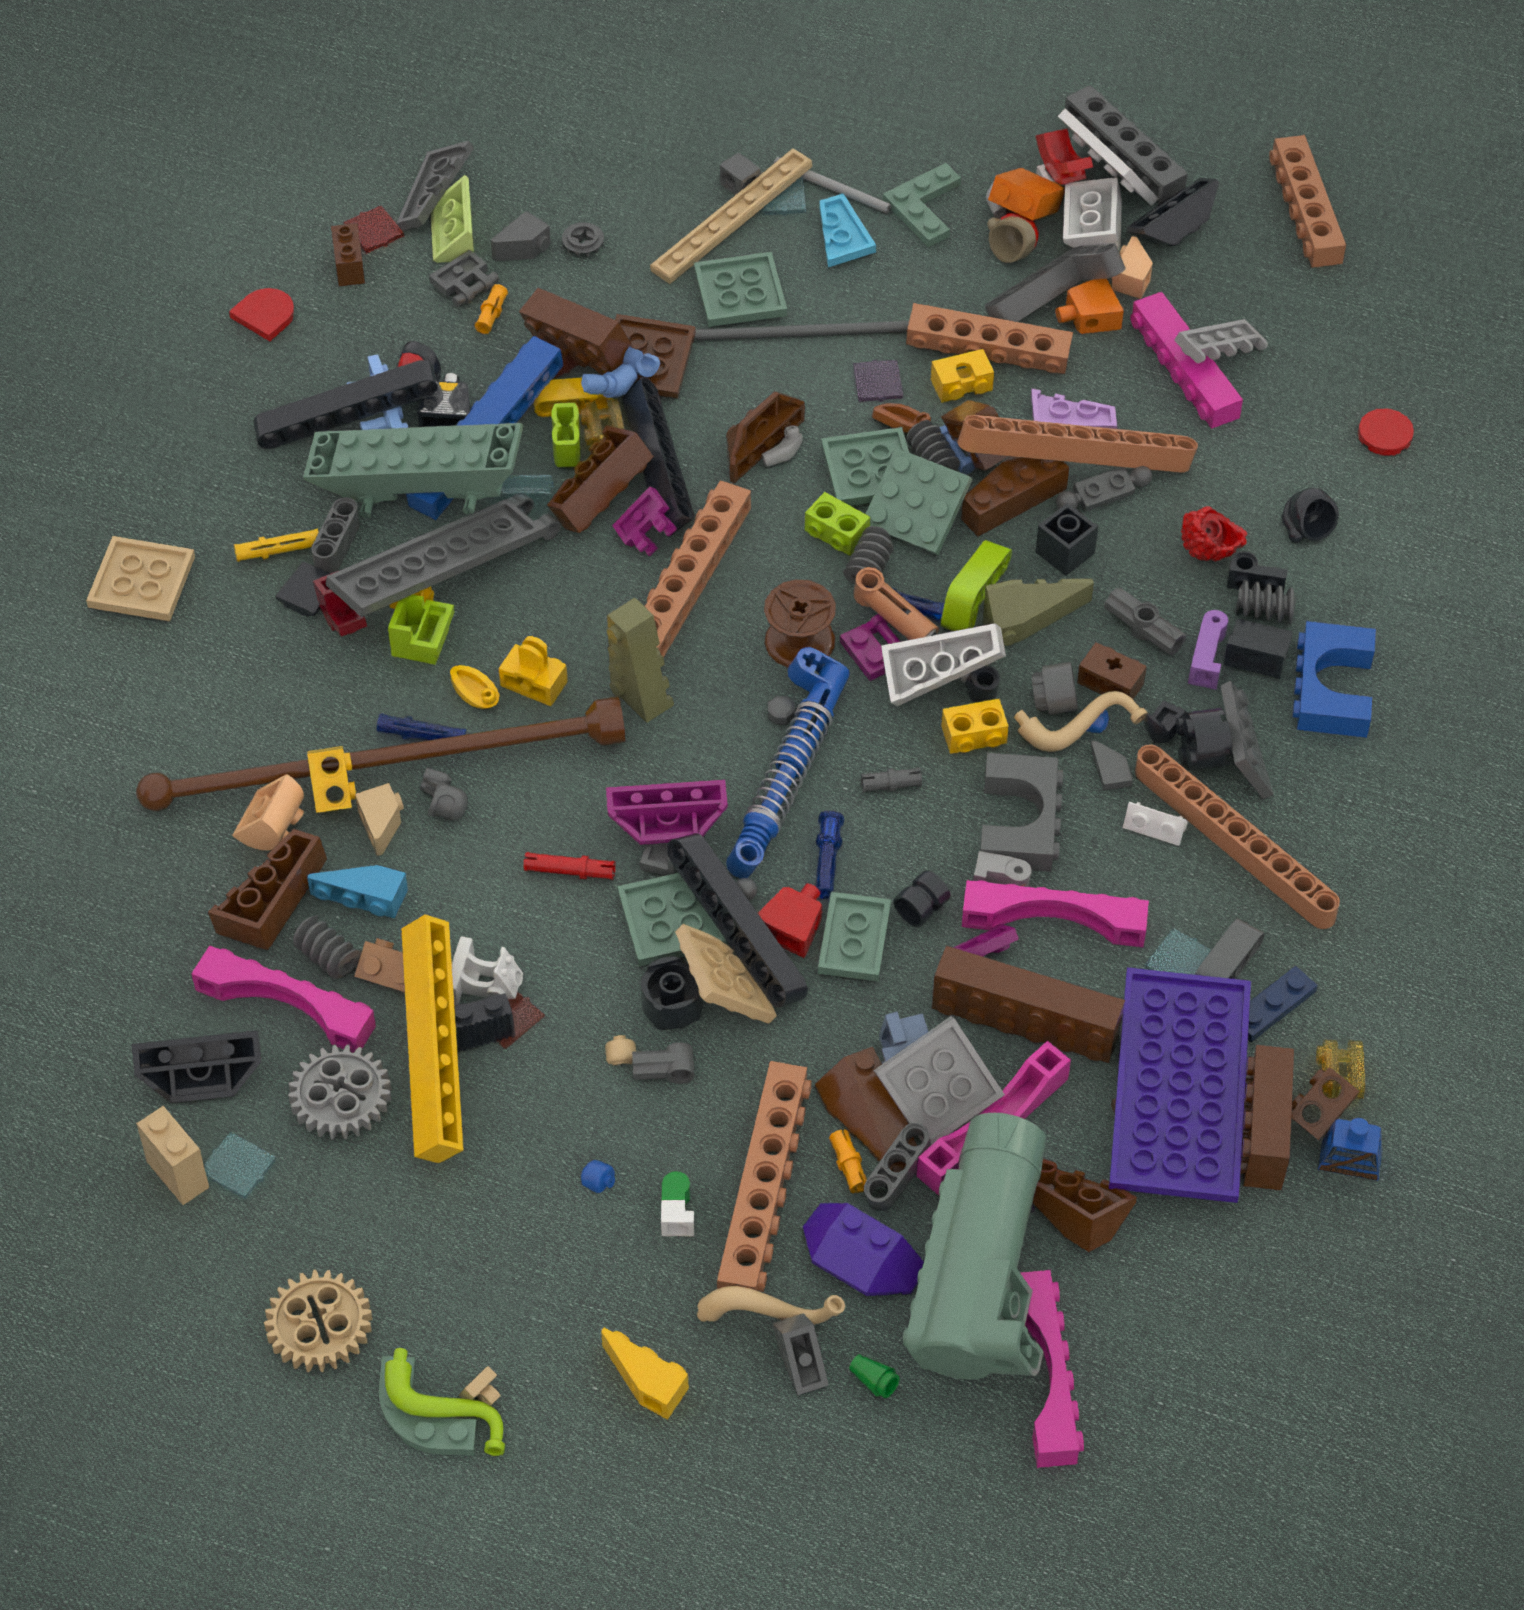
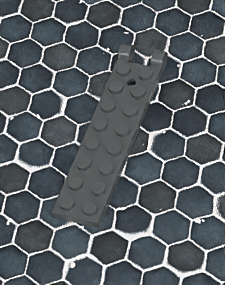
M519 491L512 497L479 510L472 515L465 516L328 575L326 586L358 615L363 617L541 537L545 540H551L559 533L561 524L551 514H544L539 519L532 521L527 515L534 507V500L525 492Z

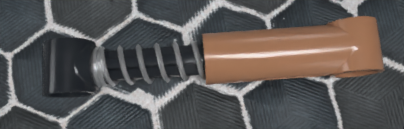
M867 567L857 573L853 595L858 604L871 607L908 640L938 635L939 627L885 583L883 574L879 570ZM986 665L962 676L961 681L968 688L971 700L978 703L996 698L1000 676L995 668Z

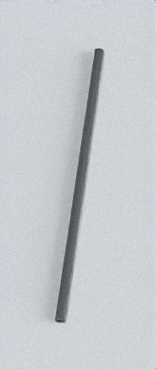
M909 321L696 329L694 340L907 332Z

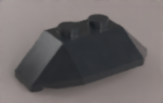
M1199 178L1193 184L1174 194L1127 227L1128 233L1155 244H1167V246L1179 244L1183 237L1198 231L1200 225L1209 220L1219 185L1218 179Z
M259 1030L131 1044L135 1076L170 1103L235 1096L262 1062Z

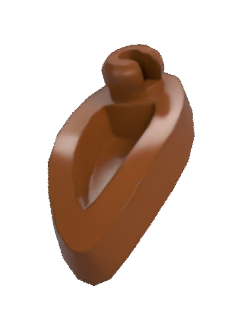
M888 403L873 408V419L892 428L902 427L903 432L907 433L915 424L924 420L931 421L928 413L919 412L902 404Z

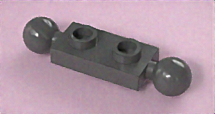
M1139 466L1133 468L1130 474H1128L1125 467H1120L1074 483L1072 488L1074 493L1071 491L1061 492L1056 498V506L1060 509L1068 503L1076 509L1080 503L1084 512L1133 495L1136 490L1134 485L1138 487L1148 485L1152 479V472L1146 466Z

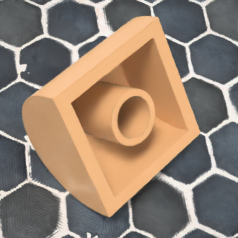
M286 774L258 789L232 836L249 847L259 850H272L289 834L287 831L290 824L295 825L304 813L299 808L304 799L301 786Z

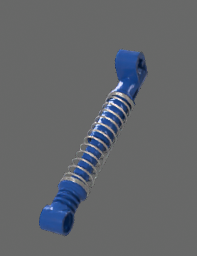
M811 647L801 649L789 665L787 671L790 680L799 687L809 691V694L798 705L795 711V718L791 720V726L786 730L787 735L782 738L783 744L778 746L779 752L774 754V761L769 765L770 770L766 771V778L761 781L762 787L757 789V796L752 799L753 805L749 806L748 811L745 813L743 819L744 828L726 860L727 869L733 876L738 878L751 876L763 860L764 852L770 840L779 833L781 824L785 821L786 814L789 813L790 806L794 802V797L798 794V788L802 786L807 770L810 769L811 762L815 758V753L818 752L819 745L823 742L828 727L832 724L834 717L833 709L850 676L849 670L842 663ZM813 714H814V715H816V717L814 718V720H813V722H812V721H810V720H811V718H812V716H813ZM774 763H775L776 768H777L778 770L772 769V765H773ZM772 772L775 775L774 779L768 778V773ZM768 781L771 784L770 787H764V782ZM792 782L794 783L795 788H789ZM763 789L766 792V795L760 796V790ZM789 791L791 796L785 797L787 792ZM757 798L762 801L761 805L755 804ZM783 800L786 801L787 805L781 806ZM780 808L783 814L776 815Z

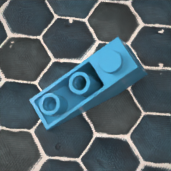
M379 865L313 873L307 877L310 895L320 900H331L341 903L348 908L370 911L376 916L395 918L408 891L406 873Z

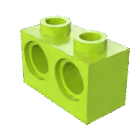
M826 492L805 512V531L812 537L821 539L830 544L834 549L842 551L849 556L853 554L863 531L870 527V516Z

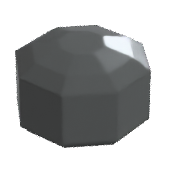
M775 696L768 702V719L775 725H787L795 718V702L789 697Z

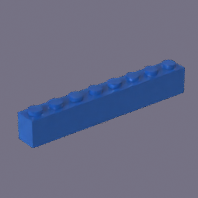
M533 336L527 344L520 348L515 359L505 366L500 377L489 385L487 392L480 401L474 403L465 419L459 421L456 426L517 423L541 391L563 367L561 350ZM444 492L406 493L409 507L434 520L438 519L454 499L447 498Z

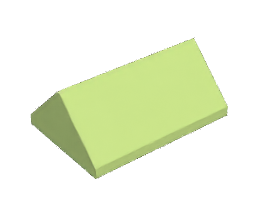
M465 175L445 191L431 212L433 261L437 263L451 262L468 250L474 252L469 178Z

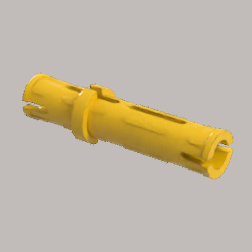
M318 529L265 539L263 536L258 537L257 541L234 544L236 560L240 562L258 557L268 559L269 555L310 548L319 533Z

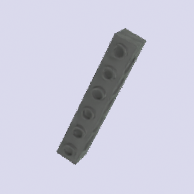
M1091 85L1066 97L1065 109L1132 169L1159 198L1157 200L1159 204L1186 188L1188 173L1185 169L1174 162L1165 151H1162L1153 143L1150 137L1142 133L1133 122H1130L1120 113L1118 108L1110 104Z

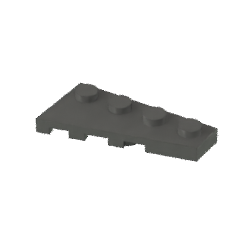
M469 141L427 152L397 221V225L402 231L418 228L425 223L473 151L474 147Z
M1232 681L1221 685L1226 718L1230 727L1234 762L1259 795L1265 799L1274 795L1255 734L1253 720L1247 707L1249 700L1242 689L1238 690Z

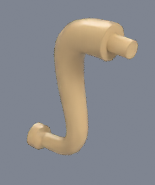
M1113 691L1104 693L1094 699L1072 721L1057 731L1047 730L1037 717L1029 718L1023 710L1017 712L1014 718L1021 726L1018 729V733L1032 746L1042 751L1056 752L1069 747L1078 740L1109 706L1115 704L1123 706L1131 714L1130 719L1135 725L1142 722L1148 712L1144 708H1139L1128 695Z
M727 1286L716 1289L699 1300L697 1317L702 1322L707 1320L716 1321L728 1311L746 1310L784 1320L804 1313L815 1325L825 1322L832 1316L841 1314L844 1311L845 1304L841 1297L831 1295L825 1300L824 1307L809 1310L793 1306L757 1290L739 1286Z

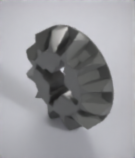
M576 223L565 229L562 234L563 247L567 248L568 253L575 252L577 257L581 253H585L589 257L591 252L598 253L599 247L604 245V234L594 224ZM586 236L587 240H585L584 243H579V241H582V239H584V237Z

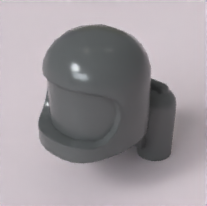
M426 768L420 790L433 796L428 815L444 817L451 821L460 819L465 814L468 806L466 793L462 789L450 785L452 779L448 774Z

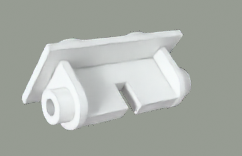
M1129 802L1123 828L1180 846L1188 821L1183 819L1181 815L1177 817L1142 806L1140 802L1136 804Z

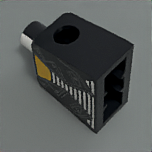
M453 373L446 374L443 381H437V392L423 398L417 411L419 427L456 426L459 421L464 420L470 413L468 384L460 382L459 376Z

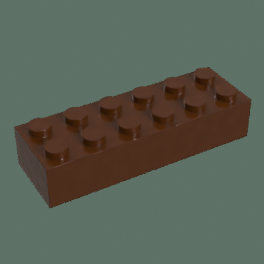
M945 947L934 975L932 1009L938 1010L944 1015H954L967 1019L973 1024H983L996 1028L1003 1033L1016 1034L1035 1043H1046L1048 1041L1061 1051H1071L1084 1055L1093 1061L1110 1062L1120 1034L1125 1000L953 947Z

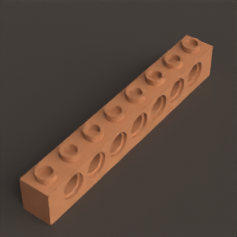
M720 480L715 490H710L705 507L698 510L693 527L686 530L680 549L676 548L674 550L668 569L664 568L662 570L656 589L652 588L650 590L645 607L654 615L660 642L656 647L663 658L751 510V490Z
M774 1061L769 1063L718 1274L717 1289L727 1286H739L761 1292L765 1290L767 1272H763L765 1263H771L774 1244H770L771 1235L778 1234L780 1216H776L778 1207L783 1208L785 1204L787 1189L783 1188L784 1179L790 1180L793 1161H789L790 1153L797 1152L799 1134L795 1132L797 1125L803 1126L806 1107H802L803 1098L809 1099L812 1081L807 1080V1067ZM781 1098H789V1099H791V1100H789V1101H782V1100H780V1099H781ZM781 1124L784 1127L776 1128L774 1125ZM775 1151L778 1152V1154L769 1155L767 1154V1152ZM764 1178H768V1179H771L772 1181H770V1182H762V1181H760V1180H761V1179H764ZM763 1206L765 1209L756 1210L754 1207ZM754 1233L758 1234L759 1237L750 1238L747 1235ZM745 1261L753 1263L750 1266L740 1265V1263Z

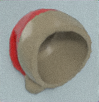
M1007 213L1000 219L992 217L988 220L987 226L990 230L989 244L993 254L1002 262L1012 263L1022 260L1037 246L1039 231L1031 219L1018 213Z

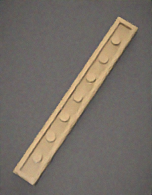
M794 148L791 149L650 265L651 272L671 284L692 267L694 262H698L812 168V160Z

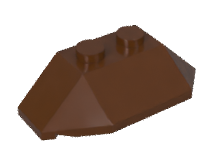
M775 391L755 409L749 410L745 418L737 425L729 428L726 439L730 482L735 484L762 459V453L777 446L785 437L784 430L786 427L792 425L798 427L805 421V402L803 400Z

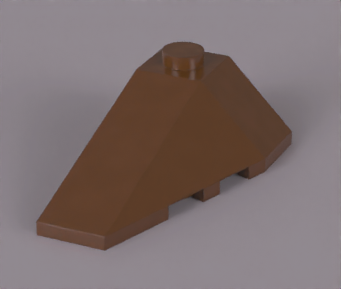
M1043 1159L1041 1176L1037 1183L1032 1203L1067 1239L1090 1252L1112 1240L1135 1205L1137 1197L1124 1189H1109V1181L1103 1179L1100 1183L1085 1179L1084 1172L1075 1170L1073 1173L1057 1169L1055 1162Z

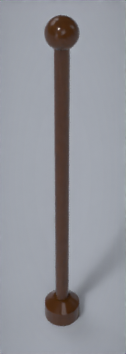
M618 696L594 700L585 712V716L351 752L350 757L352 770L587 733L590 738L601 746L625 743L626 738L620 700ZM330 756L326 757L321 765L325 771L333 772L339 767V761L335 757ZM306 759L171 780L162 773H150L139 781L136 788V796L144 808L151 811H161L170 806L174 798L267 784L286 774L293 779L311 777L309 762Z

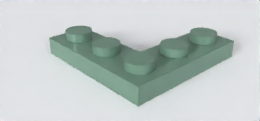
M944 163L883 193V201L890 203V209L927 247H930L950 236V229L924 203L960 186L961 177L947 163Z

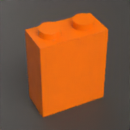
M1018 168L996 175L988 200L1026 218L1036 220L1058 212L1065 193V187L1024 168Z

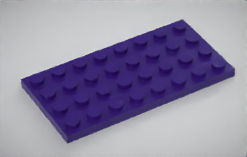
M1127 967L1109 1189L1118 1188L1126 1191L1238 1203L1251 981Z

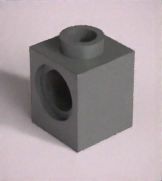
M739 152L726 159L720 165V184L734 195L738 194L760 176V168Z

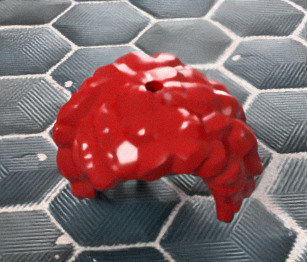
M1205 506L1198 511H1190L1183 516L1181 539L1184 541L1183 547L1189 550V554L1198 560L1207 561L1211 559L1214 562L1220 561L1235 553L1237 548H1243L1246 545L1247 540L1245 537L1247 532L1210 506Z

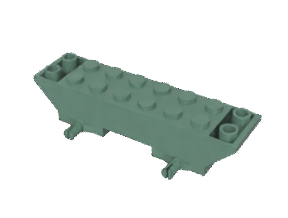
M522 423L315 432L303 478L309 483L342 496V498L348 497L362 503L359 515L363 518L371 517L372 508L375 503L396 500L398 494L444 492L447 498L465 499L462 511L465 514L470 515L471 513L472 515L475 512L477 500L485 497H500L503 482L513 473L523 425Z

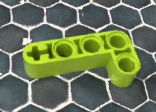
M987 540L982 542L948 589L941 627L953 632L974 628L979 605L985 598V587L996 584L1004 574L1011 560L1012 549Z

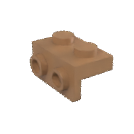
M376 938L375 944L365 941L354 977L405 992L403 952L394 950V943Z

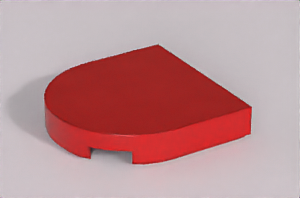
M273 288L259 289L250 293L229 311L231 319L269 342L292 322L294 317V305L291 297L287 293Z

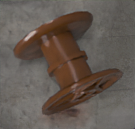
M795 579L781 583L771 590L767 596L764 613L770 626L765 633L764 645L768 655L778 664L788 668L797 653L805 647L814 648L829 657L835 648V635L830 623L835 617L836 603L832 594L823 585L810 580Z

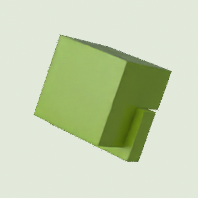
M413 594L399 600L388 626L391 655L436 665L455 613L454 605L426 600L424 603L423 596Z

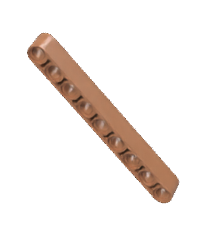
M968 415L965 417L957 441L960 448L972 453L1129 468L1146 466L1150 470L1181 473L1189 471L1198 448V444L1194 439L1183 435L981 415Z
M1145 745L1138 750L1135 775L1144 785L1313 926L1327 929L1334 925L1340 904L1339 897L1335 892L1161 748L1155 745Z

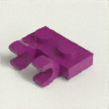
M649 487L612 525L626 545L632 547L635 544L640 552L645 550L648 556H651L658 549L655 543L645 535L653 525L660 533L664 531L668 537L677 529L664 515L669 509L668 505L658 491L652 487Z

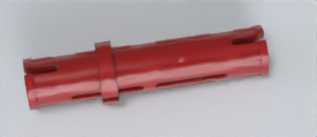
M526 852L525 858L527 859H524L523 862L524 871L575 875L584 880L587 877L614 880L615 875L613 873L616 871V861L589 859V856L586 855L577 858Z

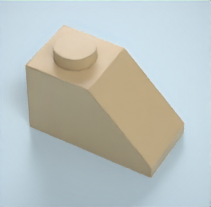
M389 783L355 794L359 816L377 856L383 855L401 824L400 810L404 809L399 793L394 794Z

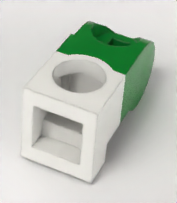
M670 1172L666 1174L662 1181V1236H694V1211H685V1205L690 1200V1181L687 1175L682 1172Z

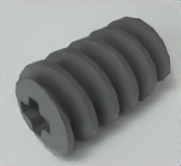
M924 420L915 424L909 430L907 441L916 456L957 471L960 461L955 457L956 454L946 441V437L942 434L939 426L933 425L929 420Z
M870 526L863 531L843 571L845 578L851 583L855 584L856 575L863 568H876L881 573L885 569L886 563L894 551V545L891 542L889 533L884 528Z
M1244 580L1239 588L1235 615L1240 608H1243L1244 617H1248L1251 610H1254L1255 618L1259 619L1264 611L1267 620L1270 621L1274 613H1277L1278 622H1282L1285 615H1288L1289 623L1292 624L1296 604L1294 588L1290 587L1287 593L1284 594L1282 586L1278 585L1275 592L1272 593L1271 584H1267L1264 590L1261 591L1259 582H1255L1252 589H1249L1248 581Z
M317 915L303 921L294 934V946L310 958L312 962L319 965L333 979L344 977L359 963L361 951L353 949V945L350 942H345L343 936L336 935V930L328 928V924L325 921L318 922Z

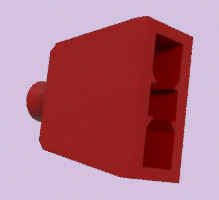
M805 884L800 892L790 887H783L758 912L781 947L802 958L806 957L822 920V904L817 901L820 891L812 884Z

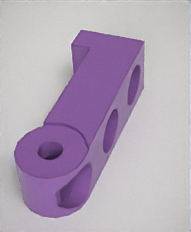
M1219 610L1208 611L1203 617L1190 668L1188 684L1217 689L1221 664L1214 663L1218 644L1224 640L1228 626L1227 615Z

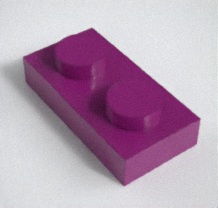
M1002 924L953 948L983 957L991 952L999 953L1010 948V943L1019 940L1015 928Z

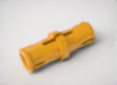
M495 284L491 288L488 299L483 301L480 307L481 314L474 325L478 332L489 334L495 319L500 317L502 313L501 306L508 295V290L504 286Z
M844 1129L843 1133L842 1130L835 1131L830 1135L829 1140L837 1155L838 1160L836 1163L838 1169L843 1171L851 1193L863 1192L867 1178L862 1169L860 1153L855 1151L847 1130Z

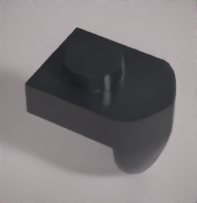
M1162 701L1152 715L1147 714L1144 717V726L1151 740L1154 743L1171 741L1177 733L1175 727L1176 718H1182L1186 710Z

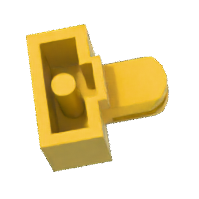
M527 636L521 646L514 645L499 667L500 686L552 706L568 682L567 665L559 659L548 657L547 645L541 639Z

